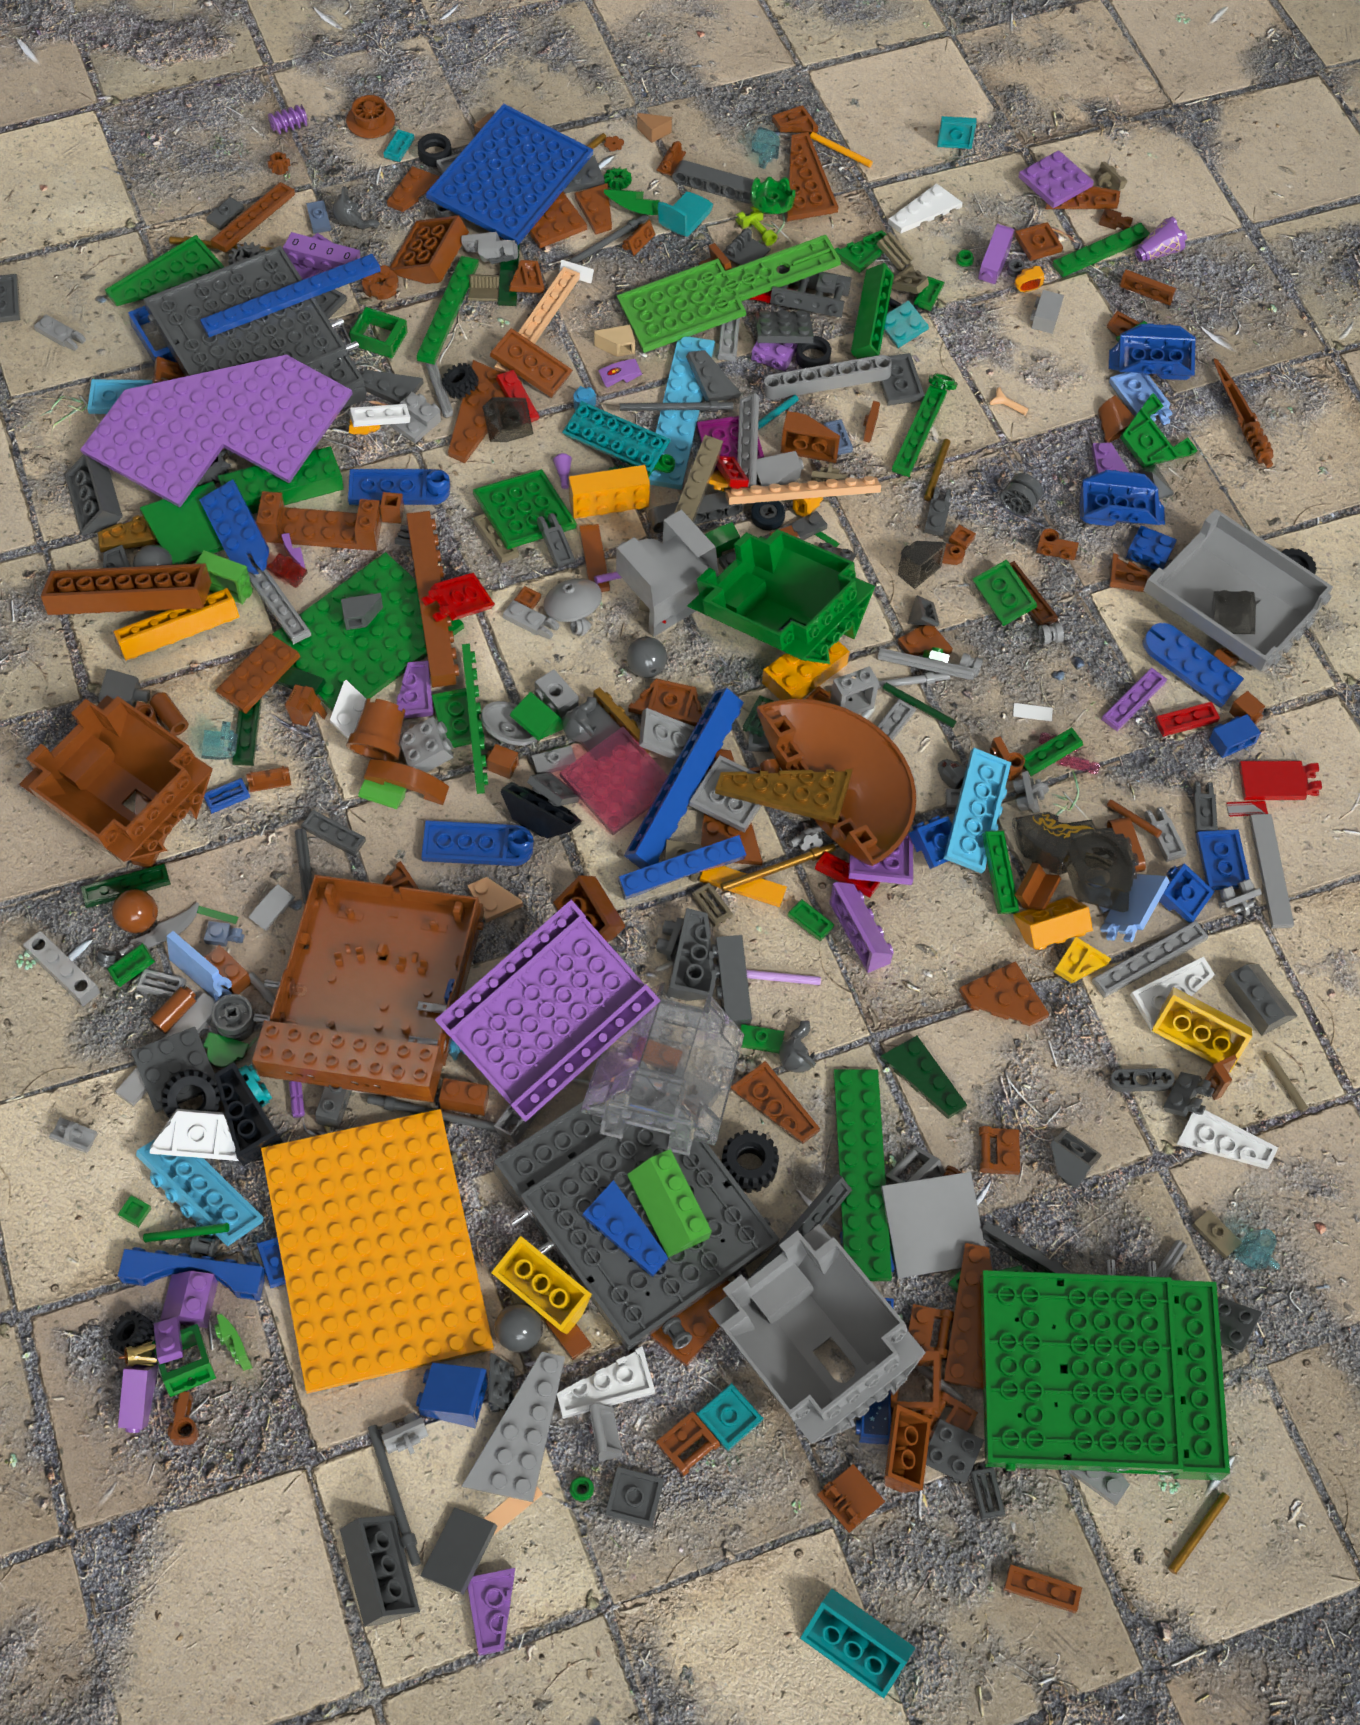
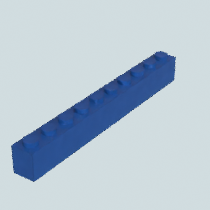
M728 688L714 692L624 854L627 859L640 869L659 863V857L663 850L666 849V840H669L671 835L677 830L678 822L687 812V806L699 784L704 780L707 769L713 764L717 751L722 748L724 738L732 730L734 720L741 713L740 709L744 702Z

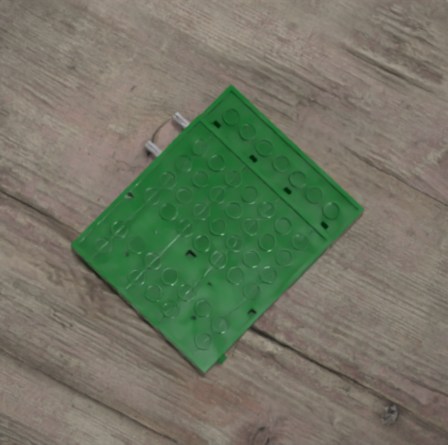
M1107 1260L1108 1275L983 1270L980 1275L985 1467L1006 1468V1471H1016V1468L1106 1471L1127 1474H1173V1479L1218 1481L1224 1479L1230 1474L1217 1282L1172 1280L1171 1277H1157L1155 1261H1152L1153 1276L1151 1261L1148 1262V1277L1116 1275L1115 1260H1112V1275L1110 1260ZM1060 1365H1066L1067 1373H1064V1368H1060ZM1064 1455H1070V1460L1064 1457Z

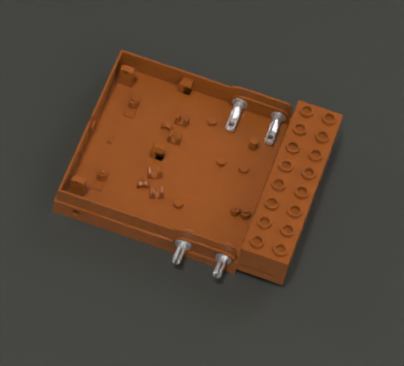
M314 875L281 982L266 979L264 983L265 987L278 989L271 1015L254 1014V1021L264 1022L252 1059L259 1076L328 1087L331 1085L334 1088L342 1087V1089L434 1102L442 1067L446 1064L452 1038L435 1019L464 994L479 932L484 928L482 920L485 912L483 904L479 903V898L399 887L400 892L394 891L392 885ZM380 956H381V957H387V958H386V961H385V960H379ZM450 979H455L452 992L450 993L449 1000L446 1005L444 996L447 989L448 981Z

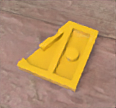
M1075 937L1054 970V973L1070 983H1074L1108 965L1111 958Z

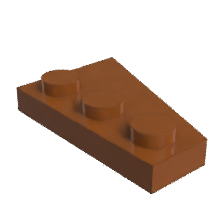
M412 166L387 200V206L404 212L417 203L419 198L427 193L440 176Z
M607 183L575 193V199L595 235L612 230L609 197L604 194V189H608Z

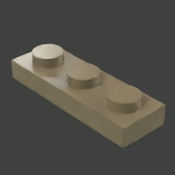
M485 513L473 518L474 525L501 563L519 557V551L516 547L506 549Z

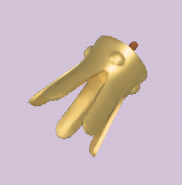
M151 1341L137 1347H125L124 1356H120L119 1359L124 1358L126 1366L132 1367L135 1364L154 1366L152 1363L157 1362V1360L150 1357L152 1355L150 1350H153L156 1345L151 1344Z

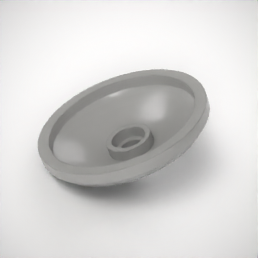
M574 578L565 580L548 592L544 599V610L550 618L556 621L571 622L580 620L598 608L602 600V592L598 584L588 579Z
M497 701L489 703L483 708L481 713L482 724L488 733L497 740L514 746L528 745L537 740L510 717V713L517 706L516 704Z

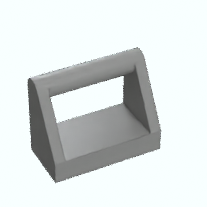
M915 1146L885 1175V1178L891 1184L904 1183L897 1176L917 1157L925 1164L907 1182L942 1177L945 1171L939 1158Z
M598 1403L590 1405V1420L598 1461L622 1457L613 1408Z

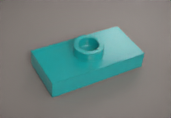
M398 129L383 152L384 158L400 162L414 141V134Z

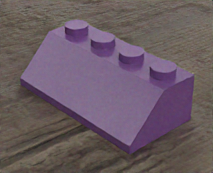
M833 883L829 904L867 973L891 964L894 954L893 948L890 943H886L880 925H876L872 910L866 907L862 892L860 890L857 891L854 884Z

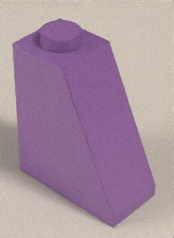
M1000 224L996 225L981 264L978 279L996 284L1009 255L1014 233L1013 228Z
M152 1363L154 1366L135 1364L132 1367L127 1366L123 1369L118 1428H125V1432L138 1433L140 1429L148 1426L158 1363Z

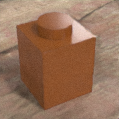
M383 492L380 505L382 522L402 523L404 513L403 494Z
M1247 690L1233 702L1229 713L1234 717H1242L1248 714L1254 724H1257L1263 718L1262 712L1265 705Z
M495 744L494 748L489 750L486 755L488 771L511 779L519 764L518 752Z

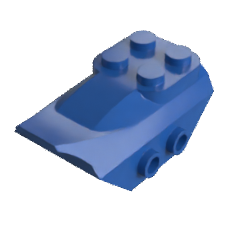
M1152 323L1140 324L1120 334L1119 342L1109 350V369L1119 372L1156 374L1161 379L1187 380L1191 376H1195L1196 337L1181 326L1171 324L1154 325Z
M1105 470L1083 479L1079 506L1080 518L1085 523L1113 526L1117 522L1165 525L1164 506L1159 501L1158 487L1145 474Z

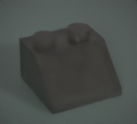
M492 397L483 406L490 442H510L533 434L526 398Z
M915 541L910 546H905L901 551L898 576L912 588H917L941 568L946 543Z
M1214 591L1211 609L1212 620L1233 634H1255V593L1249 591Z

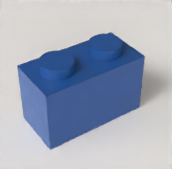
M1246 714L1242 717L1237 716L1224 725L1219 724L1215 726L1209 741L1221 758H1225L1256 744L1261 732L1249 715Z

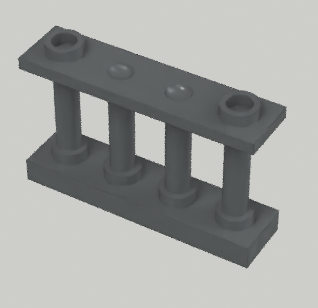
M780 265L779 273L785 274L789 272L790 268ZM820 273L789 284L799 286L798 291L787 289L788 285L782 287L773 286L770 303L842 318L845 301L841 300V297L849 296L852 277L838 275L834 298L824 297V292L816 291L815 295L805 293L806 288L816 290Z

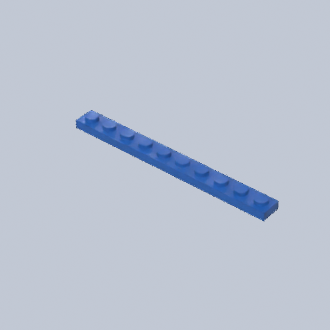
M369 254L202 318L200 322L208 337H212L381 271V268L373 254Z

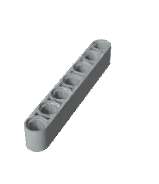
M878 355L771 374L764 379L765 396L768 399L775 400L792 397L793 395H803L886 380L891 376V358L887 355Z

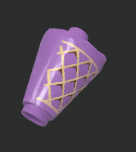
M1171 216L1164 219L1138 245V248L1135 249V255L1140 262L1181 252L1185 249L1187 235L1184 230L1179 229L1176 219Z

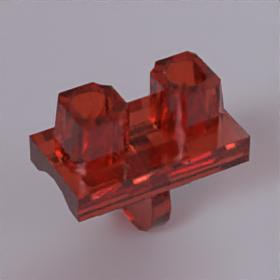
M278 553L272 563L267 565V570L274 573L276 577L289 582L295 588L303 582V578L308 573L307 569L293 562L292 557H285Z

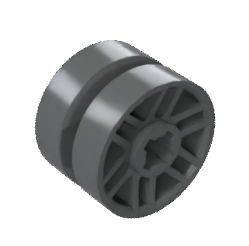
M1018 473L1012 477L1001 493V501L1010 512L1026 516L1031 513L1042 497L1043 488L1031 475Z
M238 994L225 995L217 1000L212 1008V1020L218 1035L243 1041L253 1033L256 1021H254L252 1006L245 997Z

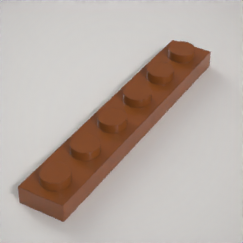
M281 182L213 237L211 239V246L225 253L290 200L295 195L294 189Z

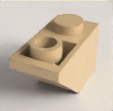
M630 325L594 331V345L616 357L635 354V339Z

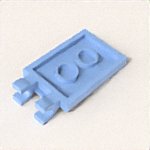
M1125 372L1110 377V385L1134 416L1137 415L1150 395L1154 393L1164 407L1150 416V418L1156 421L1155 416L1159 415L1163 425L1170 423L1168 416L1172 415V411L1169 409L1170 402L1148 374Z
M1130 874L1104 920L1105 923L1100 928L1102 932H1108L1106 935L1107 940L1114 941L1117 932H1119L1120 934H1125L1123 938L1125 942H1133L1136 931L1144 929L1170 881L1167 876Z
M174 931L166 936L169 960L212 996L215 1003L221 997L232 994L229 990L221 987V985H224L229 989L232 987V982L228 978L222 977L215 966Z

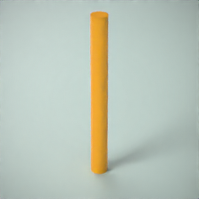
M815 132L811 133V139L869 168L872 166V160Z

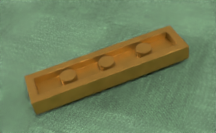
M600 687L594 690L593 697H596L600 706L631 738V743L643 756L649 754L651 750L639 746L640 729L633 719H629L620 705L617 706L608 692H604Z

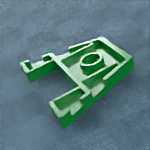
M1154 393L1150 395L1120 437L1142 468L1191 456L1198 451L1188 437L1173 447L1150 418V416L1164 407Z

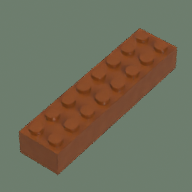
M206 563L57 570L50 572L42 591L41 599L48 615L198 609L204 607L212 582Z

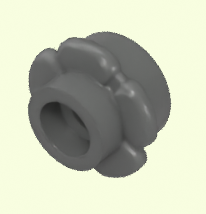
M100 950L98 956L95 957L102 967L109 968L117 962L116 953L109 950Z

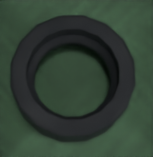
M440 133L426 134L418 141L419 159L427 166L437 167L436 160L452 155L450 140L445 135ZM434 146L444 149L436 154L425 151L429 147Z
M814 336L813 343H798L796 351L797 364L802 369L829 364L832 350L830 343L819 336ZM808 349H817L824 356L814 359L805 356L803 352Z

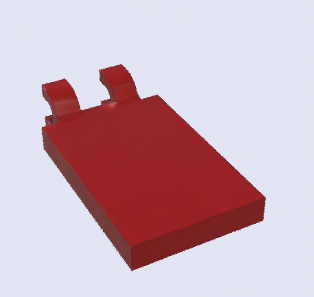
M474 572L435 583L431 590H429V595L421 599L425 606L435 601L440 605V611L432 615L436 622L442 621L448 616L454 621L489 610L495 605Z
M1240 761L1239 763L1244 800H1306L1307 795L1319 796V790L1322 789L1321 780L1308 783V778H1316V772H1319V763H1310L1302 766V761Z

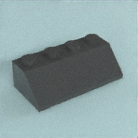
M83 454L65 474L80 533L81 535H87L114 526L123 516L109 468Z
M395 1515L357 1518L340 1528L364 1627L383 1625L419 1613L420 1609Z

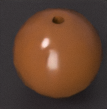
M139 889L127 890L115 900L112 907V916L116 925L125 932L133 934L142 933L151 928L156 921L158 906L154 898L147 892Z

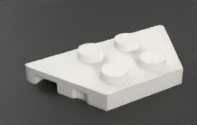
M345 680L331 715L330 723L348 739L350 734L354 733L366 698Z
M176 1109L149 1150L150 1154L239 1161L228 1124L222 1112Z

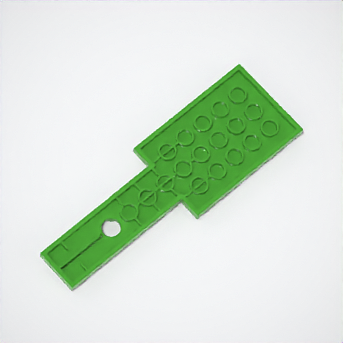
M823 235L727 271L724 270L720 260L715 259L617 295V300L643 353L681 340L683 337H689L746 316V310L741 301L769 292L773 286L782 287L841 265V260L827 235ZM783 265L786 268H790V270L785 274H780L777 272V267Z

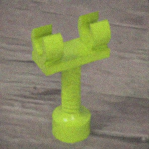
M754 206L750 207L753 211L747 217L742 211L736 214L738 218L735 220L738 225H741L742 229L753 225L762 234V241L767 246H771L776 242L777 234L773 230H767L759 222L763 220L764 213H761Z

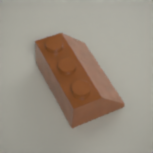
M579 875L553 902L559 911L572 900L584 913L585 918L607 942L613 940L626 927L596 876Z
M895 1404L893 1408L884 1476L885 1486L901 1493L923 1491L931 1419L898 1404Z

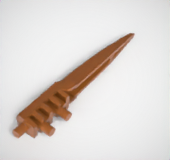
M1214 358L1215 367L1237 416L1240 430L1258 464L1264 463L1266 468L1272 467L1273 449L1271 448V443L1268 442L1267 436L1263 435L1264 430L1260 428L1261 425L1255 412L1252 413L1233 379L1221 363Z

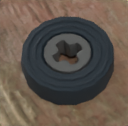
M780 501L754 503L751 509L752 522L762 530H775L785 520V508Z

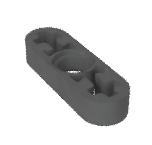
M1166 1068L1118 1069L1112 1073L1109 1085L1117 1092L1167 1091L1173 1085L1175 1077L1172 1071ZM1142 1075L1147 1078L1148 1083L1141 1085L1136 1081V1077ZM1161 1076L1168 1080L1166 1084L1163 1083V1080H1159ZM1117 1077H1120V1079L1124 1081L1123 1084H1120L1119 1081H1115Z

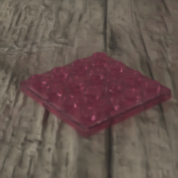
M624 727L566 767L559 775L612 835L616 834L652 806L668 777Z

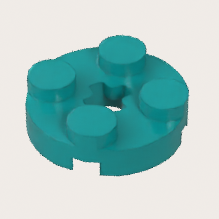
M244 1065L239 1068V1072L246 1079L245 1082L260 1105L264 1107L270 1103L269 1100L272 1099V1096L264 1083H258L261 1079L253 1065Z

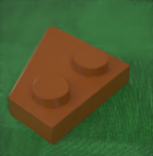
M803 105L772 115V122L779 132H818V125Z
M520 260L509 291L543 293L544 284L538 261Z
M1113 553L1109 587L1144 592L1146 582L1151 573L1143 568H1139L1131 561L1127 564L1118 559V554Z

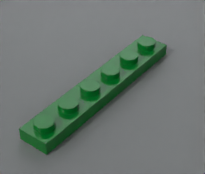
M1142 223L1136 224L1053 261L1052 266L1063 278L1140 244L1150 232Z
M932 385L929 386L892 466V472L910 477L946 398L947 390Z

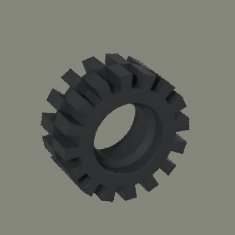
M458 363L457 367L453 365L452 369H447L448 373L443 374L442 384L452 398L460 399V396L464 398L466 397L465 394H472L471 390L475 391L476 388L474 386H478V376L469 364L463 363L462 365Z
M131 1310V1313L129 1311L125 1312V1317L121 1315L119 1317L120 1321H115L113 1324L115 1328L110 1330V1333L113 1335L109 1336L111 1341L109 1344L122 1355H124L125 1347H137L151 1342L152 1339L150 1337L155 1334L152 1331L154 1329L152 1320L135 1310Z

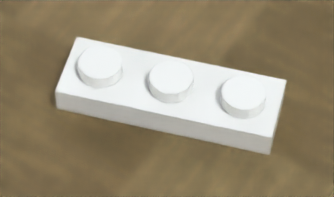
M406 404L353 407L349 411L353 427L410 423V414Z

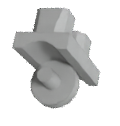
M1022 772L1023 778L1013 781L1017 794L1026 792V796L1016 799L1018 808L1021 811L1031 809L1033 813L1040 812L1038 799L1043 800L1045 798L1044 794L1048 793L1049 787L1047 784L1042 783L1041 779L1035 780L1034 784V780L1030 778L1029 772Z
M1251 879L1238 883L1241 891L1239 895H1235L1232 886L1219 890L1222 899L1221 902H1218L1220 908H1228L1237 904L1238 906L1233 908L1234 914L1241 912L1243 916L1250 915L1249 908L1255 906L1253 901L1246 902V900L1262 894L1260 888L1255 889Z
M60 1117L49 1138L76 1150L88 1153L98 1133L74 1121L71 1122Z
M415 1412L405 1415L403 1418L405 1425L396 1428L394 1422L382 1426L383 1435L381 1437L388 1454L396 1450L401 1452L405 1449H408L410 1455L415 1453L412 1446L421 1443V1439L429 1436L422 1417L418 1418Z

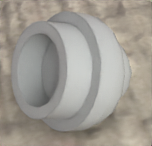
M585 618L571 621L570 623L571 632L577 636L585 635L592 626Z

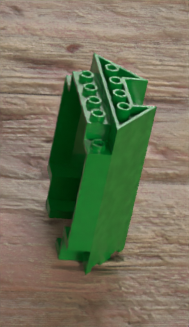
M777 529L768 538L762 536L758 538L746 532L734 543L736 560L717 578L715 570L708 568L696 579L699 595L687 605L691 609L798 659L830 664L828 650L843 635L855 640L875 586L856 578L854 562ZM790 620H793L784 629H782Z

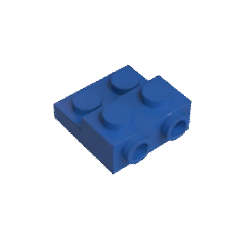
M1141 525L1130 545L1126 558L1154 570L1158 568L1163 570L1177 539Z
M936 816L928 820L929 824L927 825L921 822L912 827L913 831L908 833L916 852L922 851L930 869L949 862L943 859L952 826L949 816L940 819V816Z
M1184 863L1178 867L1173 866L1166 873L1170 882L1159 902L1169 911L1174 909L1188 923L1194 922L1215 891Z

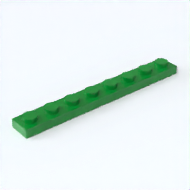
M465 256L460 257L417 353V361L435 365L470 286V274H475L479 266V259Z
M470 643L462 644L469 723L477 794L485 793L484 785H488L487 772L483 773V767H487L486 756L481 755V750L485 749L484 737H479V732H483L482 721L478 720L477 715H481L480 702H476V697H479V687L474 685V680H478L477 668H472V663H476L475 651H471Z

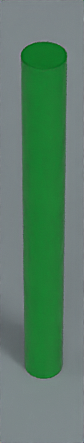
M228 1223L145 1233L143 1241L148 1243L229 1232L230 1226Z

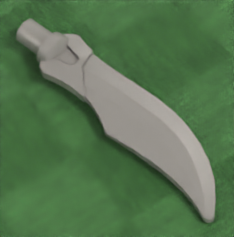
M196 902L182 914L159 923L149 934L147 933L144 936L132 939L128 947L119 950L120 956L123 958L142 943L149 949L167 941L166 936L172 931L179 935L193 922L197 915L199 903Z

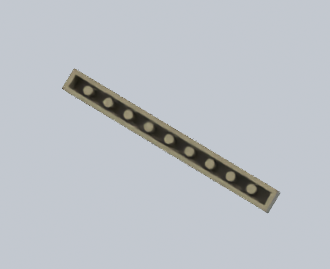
M705 435L674 512L676 513L682 509L693 523L719 459L723 444L722 440ZM640 600L639 610L649 613L650 609Z

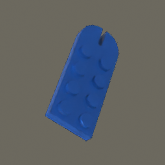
M350 469L349 505H359L360 499L380 500L381 505L383 492L403 494L404 505L440 504L450 495L449 475L439 469Z
M232 479L199 500L229 560L247 566V570L251 574H259L258 570L253 566L252 558L249 554L252 555L257 566L264 571L267 567L269 547L237 484Z
M1155 624L1142 640L1145 651L1152 658L1220 708H1222L1244 680L1242 676L1170 624Z
M425 821L421 858L425 862L519 866L526 863L533 854V836L529 830L519 825Z

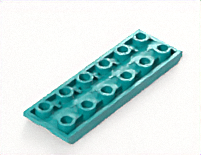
M581 401L562 432L570 439L631 466L645 465L647 473L652 472L660 456L671 441L669 438Z

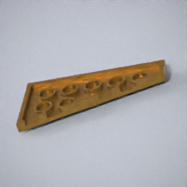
M139 515L132 517V521L125 524L118 523L98 532L101 553L121 545L124 549L158 544L144 517Z
M826 769V772L785 770L779 771V773H768V771H760V773L748 774L746 771L721 772L715 788V794L837 824L853 769L834 772V769Z

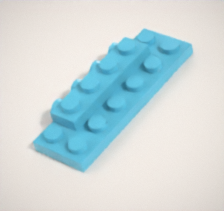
M977 748L971 750L943 859L981 874L985 871L987 857L982 833L998 830V824L996 823L1003 810L1001 806L1002 800L1007 794L1005 786L1011 762Z
M155 1139L137 1150L136 1156L151 1170V1183L156 1188L161 1187L165 1191L166 1198L171 1203L176 1201L181 1206L182 1214L186 1218L192 1217L196 1221V1227L220 1223L229 1224V1232L215 1234L227 1247L263 1222L264 1217L204 1158L150 1154L149 1150Z

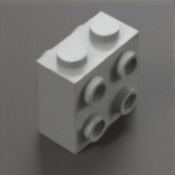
M431 717L400 735L399 741L408 766L428 772L454 758L451 751L453 746L446 736L447 728L442 721L439 722L436 718Z

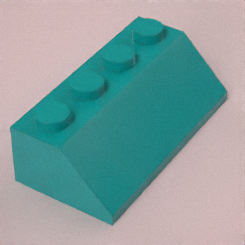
M832 1588L800 1637L805 1643L883 1699L916 1648Z

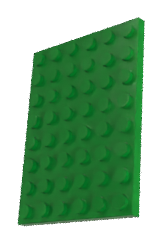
M386 552L299 614L310 630L311 636L293 644L282 627L272 634L299 652L301 657L292 667L325 679L326 683L317 697L332 712L345 680L366 699L372 698L404 674L408 662L421 661L427 656L416 579ZM381 593L383 608L368 626L346 630L341 599ZM460 619L451 620L452 626L448 627L449 631H453L454 636L464 629V623Z

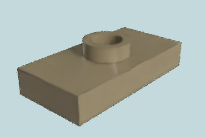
M1210 1210L1206 1211L1192 1224L1193 1228L1224 1259L1242 1244Z

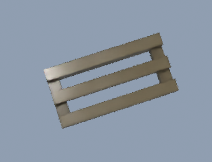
M891 232L876 243L899 271L913 260V257Z
M710 883L691 892L692 898L701 910L708 913V919L714 927L719 926V923H724L727 918L731 919L733 917V913ZM705 890H707L710 893V895L713 897V899L716 901V903L719 905V907L725 914H721V912L715 906L713 901L706 894ZM699 894L703 897V899L706 901V903L709 905V907L712 909V911L718 918L714 916V914L711 912V910L708 908V906L705 904V902L702 900Z

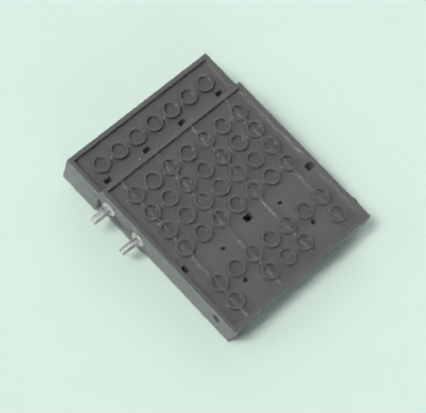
M281 246L144 298L150 323L153 322L185 377L288 355L351 389L353 394L342 409L367 399L364 378L347 353L358 348V342L355 341L344 345L334 329L344 325L343 319L341 318L330 323L314 297L212 337H208L200 322L202 318L303 280ZM224 448V450L227 451L226 453L228 456L235 454L230 450Z
M643 1061L494 1160L493 1172L518 1207H524L523 1211L512 1217L509 1221L511 1223L524 1214V1216L511 1225L515 1226L528 1216L531 1218L547 1241L538 1250L541 1251L547 1247L541 1253L545 1254L551 1249L557 1253L577 1282L592 1294L590 1300L627 1351L661 1328L668 1320L678 1316L773 1248L780 1240L770 1227L771 1223L768 1218H763L674 1098L665 1092ZM671 1149L712 1232L709 1239L669 1257L661 1269L651 1277L582 1217V1214L614 1180L661 1246L627 1174L649 1158ZM591 1276L594 1282H592L590 1279L587 1281V1278Z

